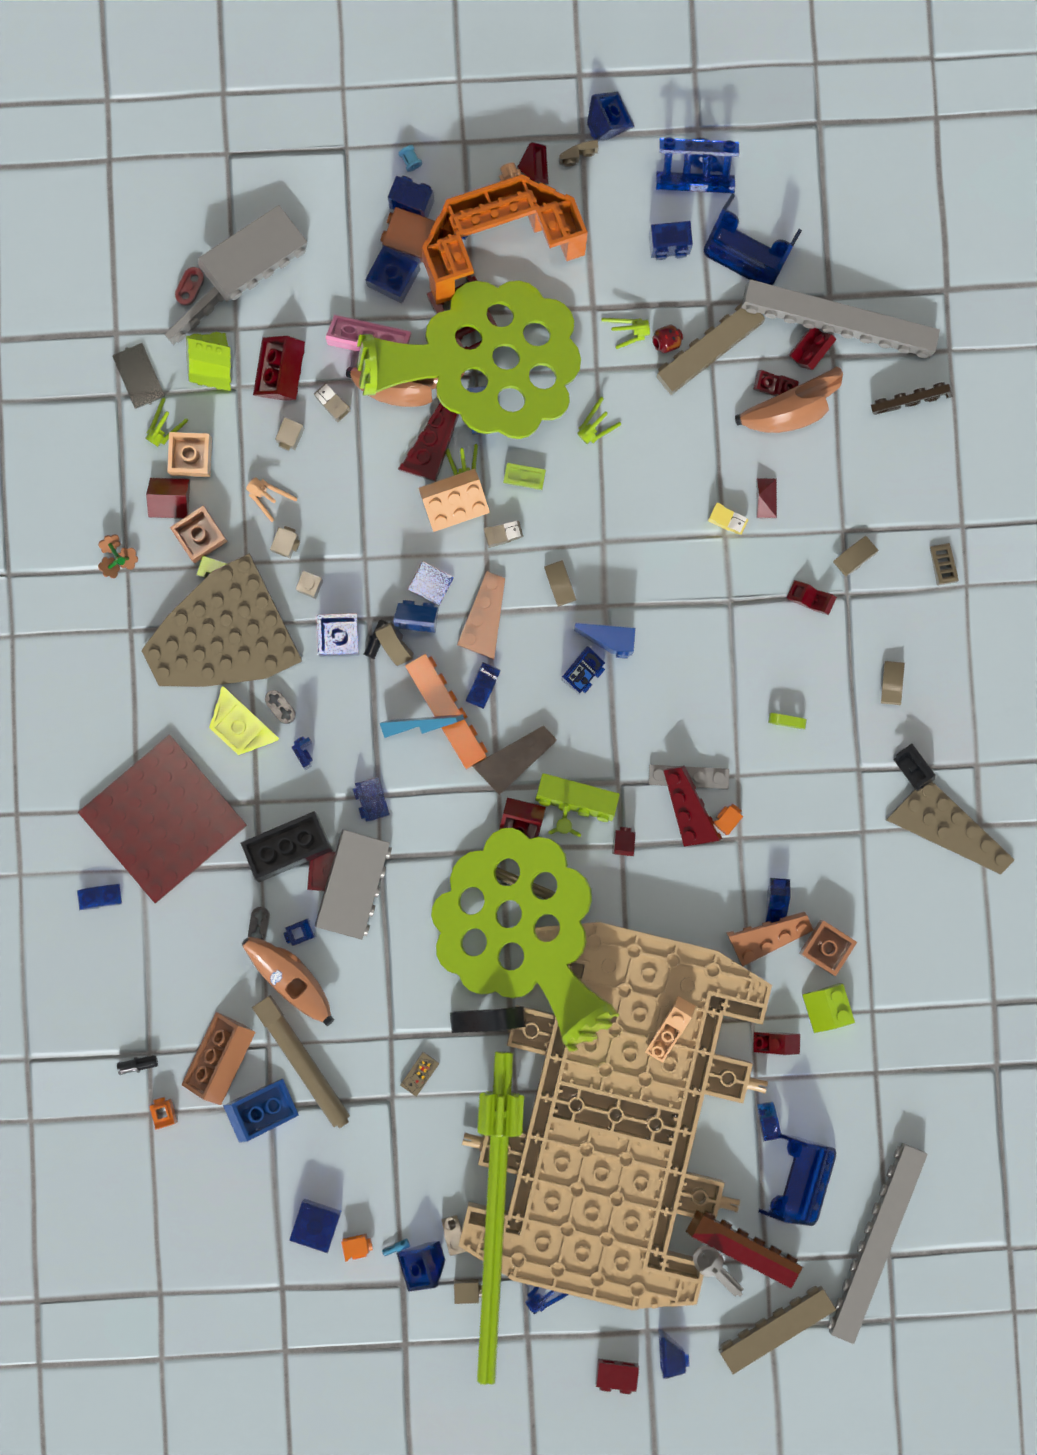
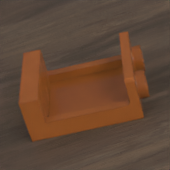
M395 207L394 212H390L387 219L388 229L387 231L384 230L380 242H383V249L387 250L390 248L419 258L420 262H423L422 246L430 235L435 220Z

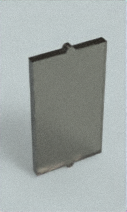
M143 343L131 348L126 347L124 351L112 355L135 409L146 404L151 405L153 401L165 397Z

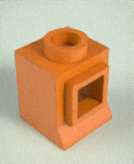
M734 804L728 807L725 806L716 816L718 820L714 821L715 824L713 825L725 835H729L743 818L740 814L742 810Z
M165 1097L153 1100L154 1104L149 1107L155 1130L176 1124L177 1118L172 1100H165ZM165 1107L167 1117L159 1119L156 1109Z
M366 1234L344 1238L341 1241L345 1262L351 1257L353 1260L367 1257L369 1251L373 1250L371 1238L367 1239Z

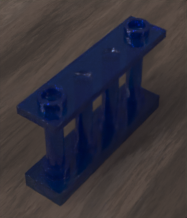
M671 137L659 139V153H665L663 172H656V190L735 194V175H730L732 157H739V142L731 140L674 139ZM673 153L685 154L683 173L671 172ZM692 154L704 155L702 174L691 173ZM712 155L724 156L722 175L710 174Z

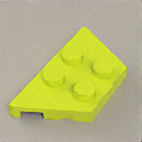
M224 686L221 688L209 728L234 752L241 755L280 739Z

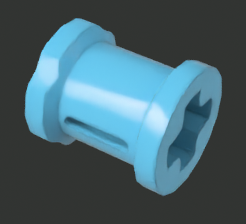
M409 145L398 152L399 157L403 158L408 172L416 170L423 164L422 160L418 159L415 154L413 145Z

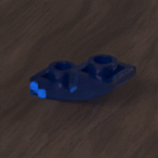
M482 662L466 697V702L484 709L501 670Z
M119 884L77 890L79 911L122 904Z

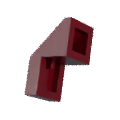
M794 580L787 595V599L826 615L830 614L837 598L833 594L819 591L809 584Z

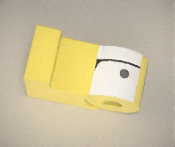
M718 502L708 520L721 528L742 535L748 523L746 517L725 508L724 505Z

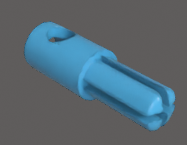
M406 1238L395 1243L393 1246L383 1249L382 1253L384 1256H387L394 1252L402 1251L409 1248L410 1243Z

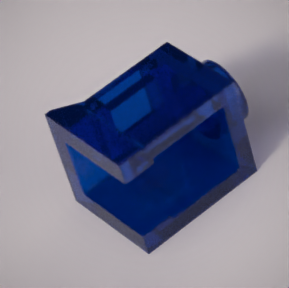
M309 918L285 927L286 932L283 934L287 944L291 943L292 946L316 937L309 924ZM301 927L304 936L295 940L292 930Z

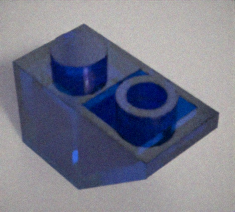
M770 878L767 891L765 922H777L780 918L787 916L791 897L790 879Z

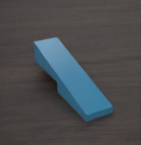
M463 715L395 719L386 720L379 724L384 738L416 727H420L423 734L464 720Z

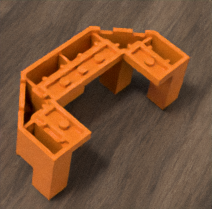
M519 175L446 199L443 209L431 229L430 235L422 246L423 262L429 276L430 289L436 305L452 299L455 294L456 279L474 274L462 237L528 216L534 233L543 230L549 248L561 246L566 262L585 256L588 232L574 197L568 194H561L556 189L541 182L540 184L536 183L525 175Z

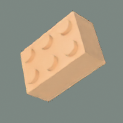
M475 469L418 488L433 532L490 513Z

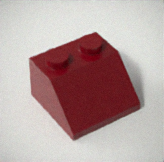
M507 797L499 830L513 828L522 831L530 839L539 837L546 807Z

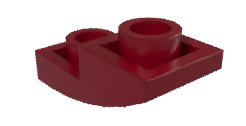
M758 370L753 390L778 396L797 387L799 381L783 375L777 376L763 370Z

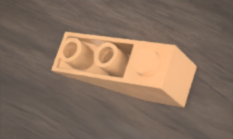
M678 996L645 1052L663 1062L692 1018L696 1006Z

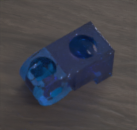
M774 1103L757 1104L763 1142L782 1138Z

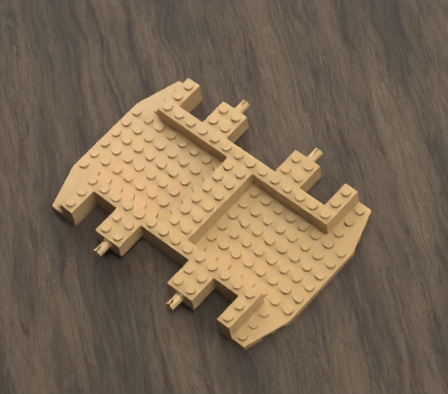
M582 923L586 932V945L581 956L568 966L587 988L609 1004H612L619 1017L614 1016L610 1020L613 1025L608 1030L600 1029L595 1034L598 1038L592 1042L577 1044L578 1050L570 1052L562 1042V1035L555 1014L524 1007L526 1027L508 1030L507 1046L543 1054L545 1059L527 1132L522 1131L521 1136L509 1137L507 1172L517 1175L508 1211H505L501 1273L516 1282L630 1310L697 1305L704 1276L696 1269L693 1256L668 1251L676 1214L693 1218L697 1210L702 1213L706 1210L717 1217L720 1208L738 1212L740 1199L723 1196V1180L687 1172V1167L705 1094L744 1103L745 1094L748 1089L766 1093L767 1089L759 1085L767 1087L768 1081L751 1077L750 1073L753 1065L751 1062L715 1054V1048L723 1015L763 1025L772 985L716 950L606 923ZM560 925L535 927L537 937L544 942L554 940L560 931ZM679 996L696 1007L687 1026L665 1060L661 1062L645 1051L671 1006ZM465 1132L462 1145L478 1148L481 1151L478 1165L489 1168L490 1136L483 1135L480 1137ZM468 1202L459 1247L484 1261L487 1206Z

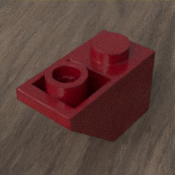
M754 1032L753 1052L779 1055L800 1054V1034Z

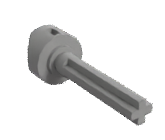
M702 1245L697 1248L693 1254L696 1269L703 1276H715L735 1297L737 1295L739 1297L742 1296L741 1291L744 1290L743 1287L722 1267V1255L715 1248L708 1245Z

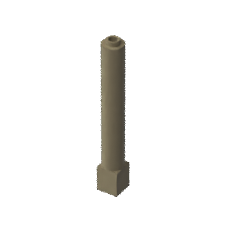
M272 996L266 997L253 1006L252 1009L263 1025L267 1027L332 1126L341 1128L349 1122L347 1119L350 1117L349 1113L284 1018V1014Z

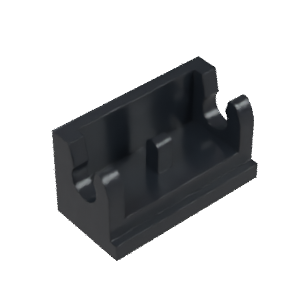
M912 743L895 755L894 762L917 792L935 780V773Z

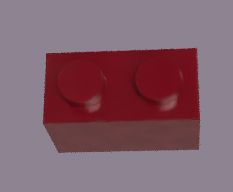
M598 1358L596 1387L605 1392H611V1389L620 1390L619 1392L622 1394L637 1392L639 1364Z

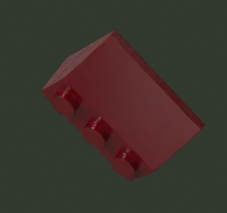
M290 336L262 337L253 391L254 396L283 401L296 400L305 348L304 341Z

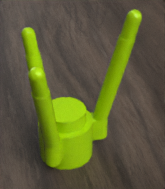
M641 318L601 319L602 322L632 324L611 328L612 331L632 330L633 335H637L635 338L616 345V349L645 340V336L650 335L648 320H642Z
M603 397L599 398L583 424L578 428L577 435L586 444L590 441L594 444L599 438L621 426V422H618L595 435L597 433L595 427L608 413L604 412L592 425L589 421L603 401Z
M165 398L161 399L145 439L157 447L161 443L165 445L169 439V433L164 437L165 432L160 430L169 415L168 411L165 412L157 427L155 426L165 403ZM184 419L170 432H177L188 422V419Z
M474 444L471 470H476L478 444ZM449 448L446 451L454 475L470 470V468H466L464 448H460L462 468L458 469L459 473Z
M564 805L562 818L558 820L556 828L551 829L548 834L551 835L556 832L567 834L570 832L577 837H581L579 832L572 829V823L567 819L568 805Z

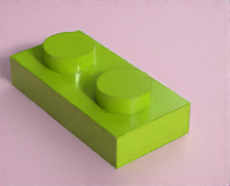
M507 463L503 483L542 490L546 470Z

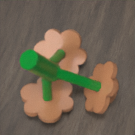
M116 534L112 536L106 535L98 543L103 553H113L115 558L110 557L109 559L104 557L102 562L98 564L99 570L103 572L105 577L116 578L120 567L132 570L135 568V563L138 562L134 548H122L121 553H117L116 549L121 543L119 536Z

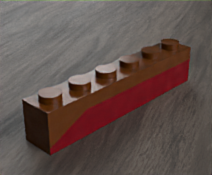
M699 1210L696 1211L685 1231L692 1238L715 1248L717 1251L792 1289L803 1268L797 1263L798 1259L791 1254H787V1256L781 1254L782 1250L773 1245L770 1248L765 1246L766 1242L756 1236L754 1239L748 1237L749 1233L745 1230L731 1228L733 1226L731 1223L724 1219L721 1222L716 1220V1216L706 1210L704 1213Z

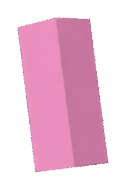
M334 315L326 334V341L330 346L360 352L361 347H357L359 334H372L375 338L409 344L411 332Z

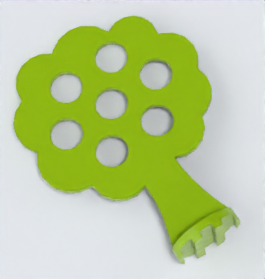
M519 280L508 281L498 288L482 281L465 283L453 295L450 310L437 313L429 321L425 334L427 344L396 343L375 338L372 334H359L357 347H361L357 361V369L362 371L359 380L360 389L364 388L362 396L375 395L377 392L406 382L438 378L436 392L439 401L449 411L460 414L462 420L472 430L484 434L499 432L515 439L529 437L537 431L542 420L560 418L568 409L570 397L565 386L575 379L581 365L579 349L570 339L574 331V318L572 312L565 304L556 299L543 298L539 290L527 282ZM495 304L507 306L513 314L512 322L504 327L493 325L487 317L488 308ZM531 323H539L545 326L549 332L548 342L541 346H534L528 343L523 335L524 328ZM466 326L476 329L482 338L480 346L472 350L460 347L455 339L457 330ZM501 346H508L514 349L519 357L517 366L512 369L498 367L492 357L494 350ZM539 365L550 368L555 375L554 385L546 389L534 386L529 378L530 370ZM466 370H479L486 376L487 386L481 392H470L462 386L461 375ZM503 389H516L523 395L524 406L515 412L507 411L499 405L498 394Z
M503 828L492 833L486 841L483 851L469 852L457 861L450 877L451 891L441 894L435 900L432 906L431 917L433 924L441 932L436 944V956L440 964L448 972L459 975L463 985L471 992L477 994L497 992L503 997L519 998L533 990L535 984L538 983L556 1016L562 1035V1042L570 1052L578 1050L577 1044L592 1042L598 1038L595 1033L600 1029L608 1030L613 1025L610 1020L614 1016L619 1017L612 1004H609L587 988L568 966L581 956L586 945V932L581 920L589 912L592 903L591 887L587 879L579 871L567 867L566 854L555 841L543 837L530 839L522 831L513 828ZM505 859H513L520 868L518 880L510 886L501 885L496 878V868ZM542 872H549L556 878L557 890L551 898L542 900L534 894L532 884L537 875ZM470 887L478 888L484 895L483 908L476 914H467L460 905L463 892ZM512 900L520 906L522 916L516 926L506 928L499 923L497 912L502 903ZM545 914L555 916L560 924L558 936L550 942L541 941L535 933L537 920ZM471 929L481 930L487 938L486 948L478 956L467 954L463 948L464 935ZM508 943H517L524 952L523 963L515 970L505 969L500 962V951Z

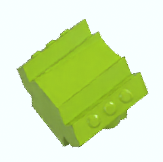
M213 332L203 335L196 333L186 336L188 381L197 383V385H206L207 387H215L219 390L231 391V354L226 333Z

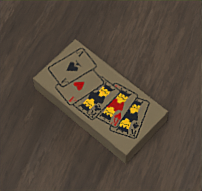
M423 1052L400 1086L417 1097L440 1063Z

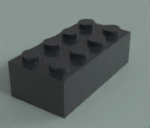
M315 811L241 842L253 876L259 883L333 851L319 816Z

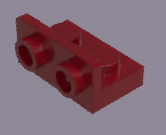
M809 328L790 352L789 356L801 368L813 370L837 339L832 334L821 332L818 328Z

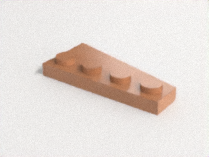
M801 912L780 918L777 922H764L762 926L755 928L750 926L743 928V931L727 932V935L743 967L814 930L807 914Z

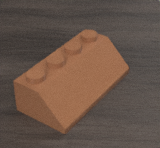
M216 1012L181 1085L201 1099L221 1105L256 1032Z

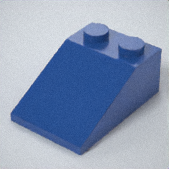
M403 600V603H398L393 623L397 629L436 633L438 607H434L435 604L423 602V605H415V601Z
M575 623V632L611 654H616V658L627 659L634 652L636 628Z
M283 1079L223 1105L239 1143L247 1142L299 1116Z

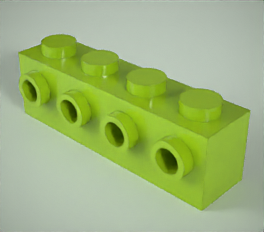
M542 773L535 801L539 802L542 806H556L561 811H563L564 805H568V812L571 810L578 812L577 814L583 817H589L590 815L597 817L599 821L608 822L612 821L615 816L620 794Z

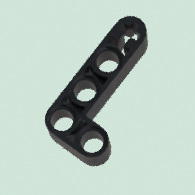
M524 1006L450 1012L452 1033L504 1031L526 1027Z

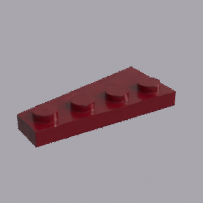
M440 402L429 419L426 428L420 433L417 442L407 454L408 456L403 464L401 463L398 470L436 482L459 414L449 411Z
M683 765L663 770L684 847L716 842L723 839L720 832L717 833L712 817H709L706 812L702 798L700 799L695 791L696 787L686 767Z

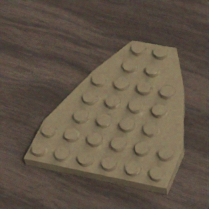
M250 553L212 571L165 618L141 650L159 686L206 687L267 679L302 662Z

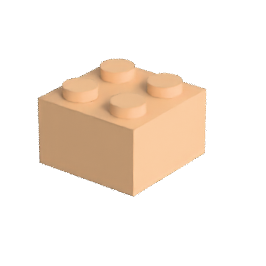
M169 432L167 472L171 476L210 477L212 437L210 434Z

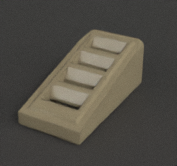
M950 543L931 546L930 552L937 586L958 582V574ZM946 550V554L936 555V551ZM948 558V561L938 563V559ZM949 565L950 569L940 570L941 566ZM951 573V576L942 578V574Z

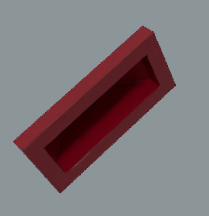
M531 142L517 168L525 176L529 177L530 180L536 183L541 182L545 185L549 184L546 145Z
M757 478V518H777V478Z

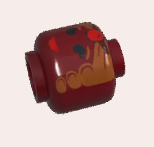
M672 324L657 329L652 337L655 349L662 353H668L680 348L681 340H683L681 330Z

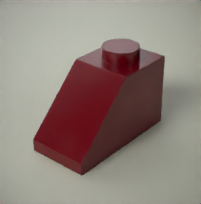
M620 827L619 830H615L612 854L634 856L636 832H631L632 828Z

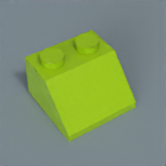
M838 983L802 994L814 1033L837 1029L855 1023L844 984Z

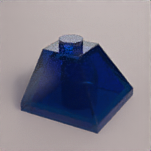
M619 92L600 93L591 96L587 125L594 140H608L635 127Z
M440 1241L425 1243L397 1252L408 1292L438 1287L446 1261Z
M659 1329L660 1370L663 1379L685 1374L686 1367H689V1355H685L684 1349L664 1330Z

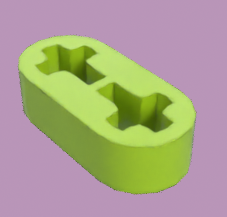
M770 713L768 720L770 724L796 729H805L807 719L777 713Z

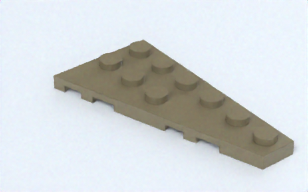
M933 782L924 786L918 792L914 789L886 819L890 823L998 874H1002L1014 861L996 841Z

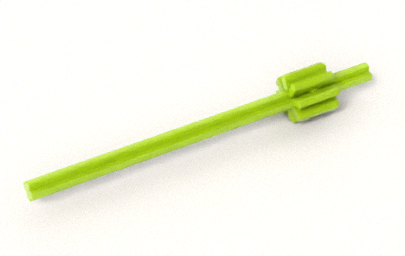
M495 1052L493 1091L481 1092L479 1094L477 1132L490 1136L477 1382L482 1385H493L496 1380L509 1137L521 1136L523 1129L524 1095L511 1093L513 1053Z

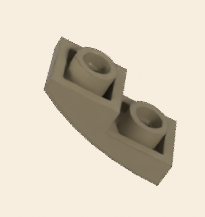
M598 140L583 142L567 149L559 155V165L564 164L566 167L574 166L576 163H579V155H583V157L594 156L595 153H598Z
M865 536L837 557L833 563L846 577L879 550Z
M563 560L544 566L557 606L576 601Z
M392 622L375 630L382 647L396 666L413 659L414 653L402 641V633Z
M885 661L882 704L901 705L905 663Z

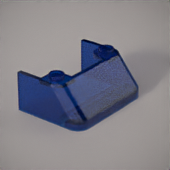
M732 193L704 246V254L709 259L749 280L773 285L802 230L798 229L791 243L779 239L773 243L771 248L736 230L739 225V218L736 214L729 211L735 197Z
M780 1134L779 1138L789 1141L787 1144L788 1154L794 1157L784 1194L777 1195L772 1199L770 1210L759 1208L758 1213L784 1223L813 1226L817 1223L836 1159V1150L830 1146L800 1137Z

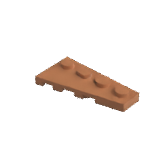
M488 571L486 572L457 644L460 647L493 660L495 658L505 578Z

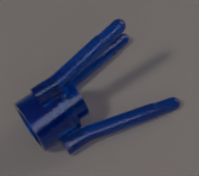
M535 1286L527 1294L529 1299L525 1301V1304L532 1313L536 1314L569 1294L563 1293L546 1302L556 1291L551 1290L542 1296L540 1293L535 1294L540 1288Z

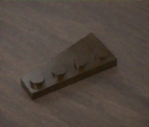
M945 382L934 384L933 388L928 390L919 388L914 390L913 394L906 395V393L894 395V399L886 400V398L874 401L875 404L871 405L872 413L877 415L899 410L901 405H905V407L916 406L921 403L920 400L934 402L942 395H946V399L953 397L952 390L949 384L945 385Z
M542 726L474 764L472 767L500 795L546 752L557 739L545 726Z

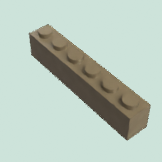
M742 303L735 308L736 312L731 316L729 314L725 315L719 321L720 325L716 328L712 326L704 332L706 336L700 340L696 338L689 344L690 348L685 352L683 350L678 352L673 357L675 360L670 364L664 363L658 369L657 379L670 395H673L762 325L765 317L761 313H749L746 309L741 308Z
M822 1286L810 1288L804 1297L794 1298L789 1302L790 1305L784 1309L782 1307L778 1308L772 1313L773 1316L767 1320L765 1318L759 1320L751 1330L745 1329L741 1331L735 1340L731 1341L729 1339L722 1343L721 1348L718 1350L732 1374L737 1373L836 1311Z

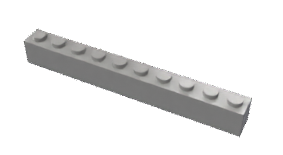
M749 280L745 286L741 308L746 309L749 313L765 314L768 318L784 319L787 323L803 324L806 328L822 329L825 333L841 334L844 338L860 339L863 343L879 344L882 348L891 347L898 349L901 353H914L920 358H930L936 352L940 329L754 280Z
M904 1143L896 1148L894 1153L895 1162L888 1168L886 1175L888 1180L886 1185L883 1184L879 1192L881 1198L879 1203H875L872 1210L874 1216L872 1221L868 1222L865 1227L864 1241L861 1240L858 1245L857 1252L859 1254L857 1260H853L851 1263L850 1278H846L843 1284L842 1298L839 1297L836 1302V1314L829 1320L828 1328L832 1336L852 1344L855 1343L928 1155L926 1152Z

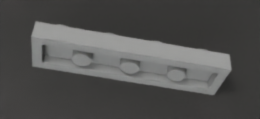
M214 286L164 335L173 345L176 342H181L190 329H194L199 325L200 319L204 315H209L214 310V306L219 301L222 302L225 299Z
M649 765L648 785L667 786L663 770L677 766ZM686 767L695 787L729 789V769Z

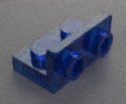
M302 736L293 742L294 746L291 748L304 770L312 767L310 762L313 760L307 749H302L312 744L309 737L305 739Z
M379 777L355 783L356 788H353L355 799H359L362 806L358 808L361 819L365 818L366 822L390 815Z

